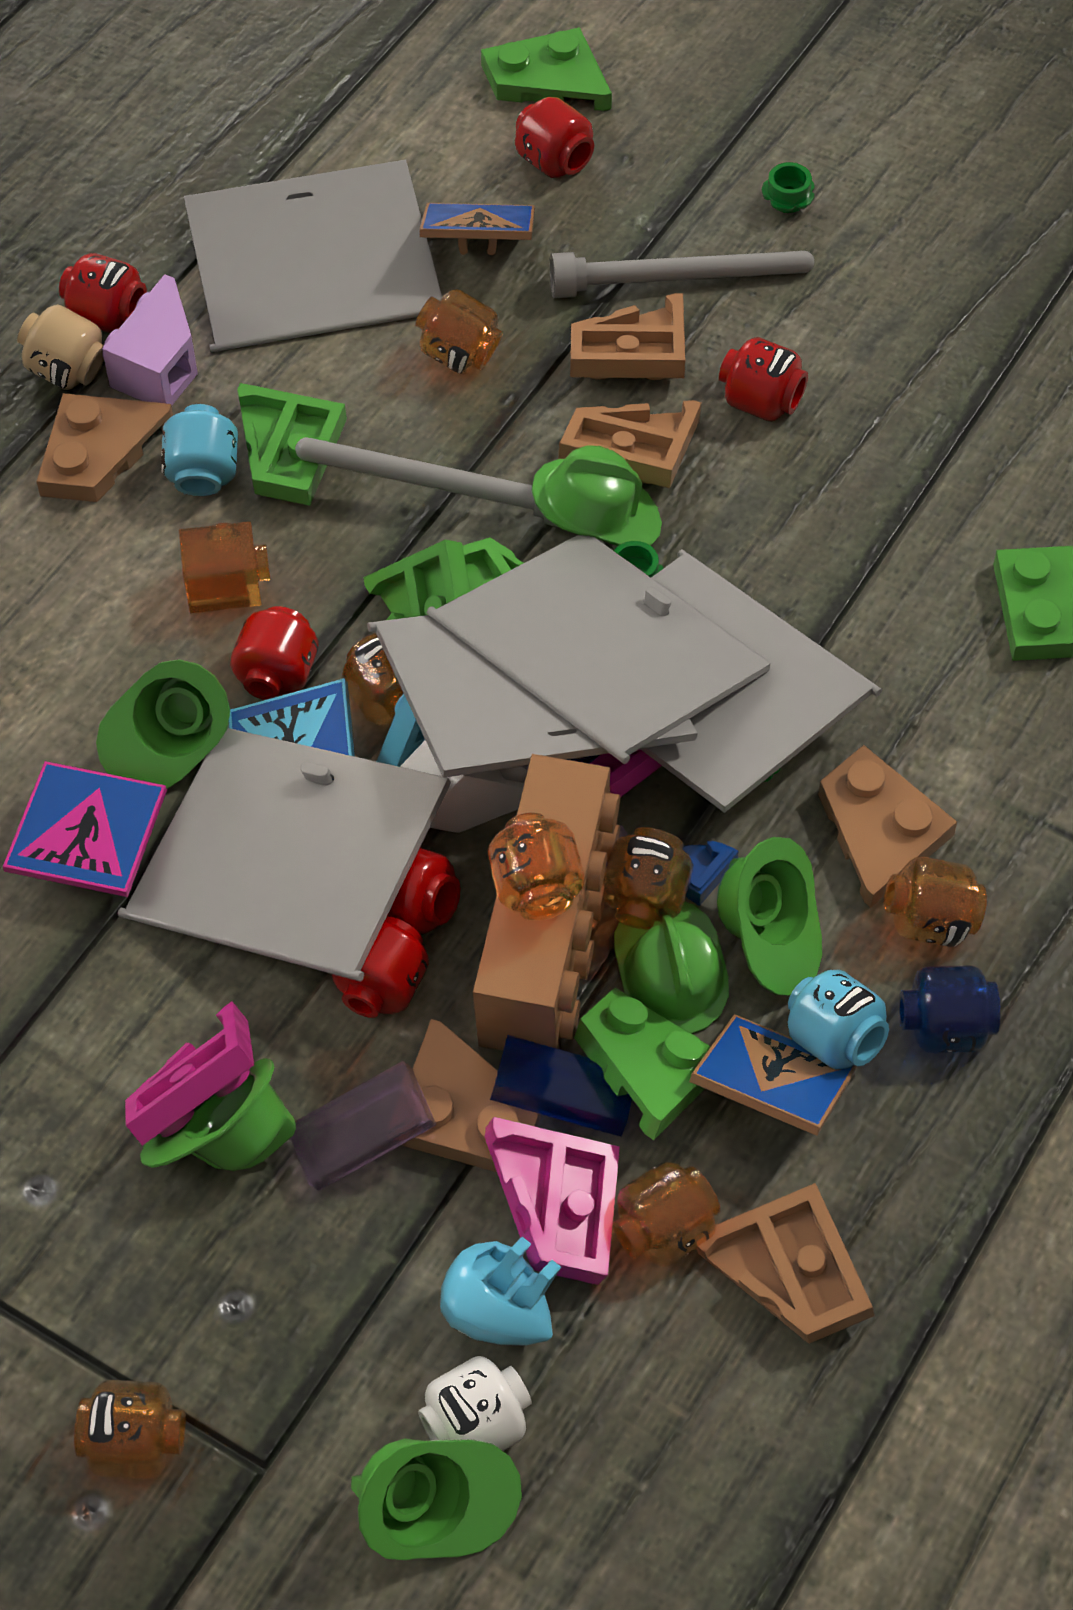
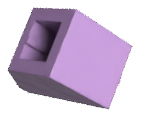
M165 274L150 292H146L141 296L135 310L121 327L113 330L108 335L102 351L111 388L141 401L171 404V406L198 373L192 337L177 285L173 277Z

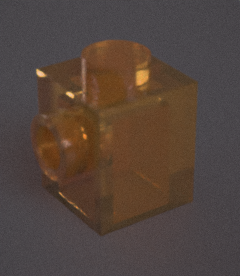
M251 521L218 523L212 526L179 529L183 579L190 614L262 605L259 581L271 580L266 544H254Z

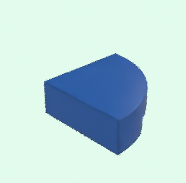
M707 841V845H687L678 848L674 844L671 845L673 849L672 859L664 861L652 857L648 863V872L655 875L653 873L654 866L661 865L663 871L657 876L667 878L666 884L700 906L721 882L724 873L729 869L730 861L738 858L739 851L716 841Z

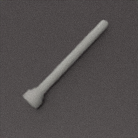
M808 251L586 263L585 257L575 258L574 252L551 253L550 284L553 298L576 297L577 291H587V285L807 273L813 268L815 261L813 255Z
M308 437L300 439L295 447L297 456L304 461L534 510L533 516L544 518L543 524L558 527L548 520L536 506L531 490L532 485Z

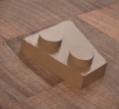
M683 293L667 295L665 297V308L639 315L640 310L633 305L617 310L606 317H593L572 323L570 377H589L592 379L647 378L650 380L684 378L685 335Z
M63 393L36 481L40 496L98 502L115 485L116 477L120 473L129 470L143 456L142 445L157 429L163 431L164 423L173 416L171 404Z
M694 400L683 401L682 412L650 414L648 403L629 404L620 408H607L605 406L576 408L559 443L558 459H565L573 450L586 445L602 446L622 456L638 474L642 483L670 488L699 423L702 402Z
M865 745L860 747L820 781L819 798L828 819L833 821L838 828L837 840L845 859H851L861 882L860 894L863 901L870 908L955 834L957 826L955 819Z
M431 1019L390 1128L391 1143L497 1172L484 1137L486 1126L493 1117L539 1127L541 1108L441 1021Z
M816 1183L691 1235L692 1239H695L694 1245L699 1255L809 1344L874 1317L873 1306ZM703 1231H708V1233H709V1239H708L707 1241H706V1235H705L704 1233H701V1232H703Z

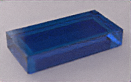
M507 1035L490 1100L622 1137L627 1124L632 1098L629 1094L616 1096L605 1081L602 1068L588 1057Z

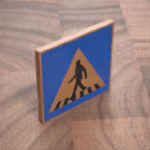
M427 203L420 226V237L458 238V247L462 255L468 252V239H489L487 253L494 255L498 239L532 240L535 205Z
M734 1014L692 1072L689 1082L818 1136L854 1076L857 1066L853 1065L850 1068L834 1070L798 1045L791 1037Z

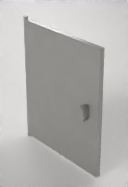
M406 159L184 196L214 344H209L211 353L451 312L450 303L444 304L427 238L420 237L422 218Z
M577 535L437 609L431 606L427 610V614L623 764L629 761V755L768 672L771 663L595 537Z
M681 549L677 553L678 558L651 578L771 663L768 672L691 717L690 720L698 732L695 741L641 748V750L725 813L871 694L876 697L879 696L882 689Z
M429 615L367 623L368 631H375L443 778L529 765L532 754L567 760L609 753ZM688 719L642 748L695 741L698 732L691 720Z
M228 728L220 742L205 757L127 907H121L118 910V916L362 981L364 972L361 969L451 782L447 777L443 778L434 774Z

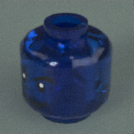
M975 966L922 967L914 977L912 990L900 991L899 1015L902 1030H914L918 1046L928 1053L980 1051L985 1046L989 1035H997L999 1032L1001 1015L998 986L995 981H987L983 972Z

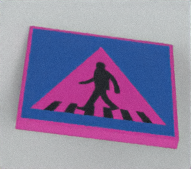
M45 761L3 864L4 872L128 897L166 795V785Z

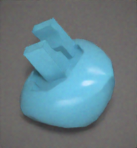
M521 1237L512 1247L497 1241L477 1243L463 1250L447 1270L441 1286L440 1310L452 1328L474 1340L500 1345L521 1346L548 1341L553 1336V1330L545 1292L561 1269V1266L551 1260L539 1274L535 1273L531 1265L523 1258V1254L531 1246V1243L524 1237Z

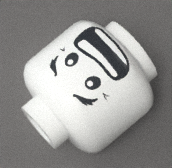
M477 1356L433 1380L427 1386L425 1392L426 1406L421 1408L418 1414L430 1441L476 1440L492 1443L504 1451L523 1438L526 1431V1422L522 1410L532 1405V1401L526 1386L512 1366L500 1371L489 1359Z

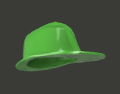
M586 445L573 450L565 459H557L544 464L534 475L531 490L535 504L548 520L561 529L579 535L595 537L617 546L629 541H641L651 546L660 536L662 521L658 507L648 492L642 488V482L638 474L622 456L611 449L602 446Z
M180 659L159 663L145 672L110 707L100 722L96 746L101 765L107 774L166 785V789L182 780L220 742L227 731L230 706L226 691L215 675L199 664Z
M771 837L759 842L746 857L734 858L730 861L729 869L724 873L718 887L717 908L719 918L728 932L742 941L749 970L759 984L775 995L790 996L794 988L807 977L814 978L817 975L822 958V934L815 899L814 876L808 856L804 849L792 839Z
M676 898L652 899L657 903L667 901L663 905L665 907L657 908L649 900L636 904L622 916L614 932V951L624 993L639 1000L649 1009L691 1034L707 1029L721 1016L729 998L728 973L718 935L710 918L694 904Z
M263 1058L254 1062V1066L249 1069V1076L236 1090L224 1097H217L216 1094L212 1095L194 1108L193 1117L179 1131L168 1137H162L158 1134L148 1141L140 1153L142 1164L151 1168L165 1166L189 1154H193L214 1168L236 1171L251 1168L267 1159L288 1141L296 1130L293 1116L286 1109L282 1100L269 1083L275 1068L273 1061Z
M404 1438L384 1445L372 1455L362 1474L352 1476L351 1489L359 1498V1529L368 1547L385 1559L410 1560L418 1558L460 1557L481 1552L501 1539L515 1520L522 1498L520 1474L511 1457L492 1443L476 1440L421 1441Z

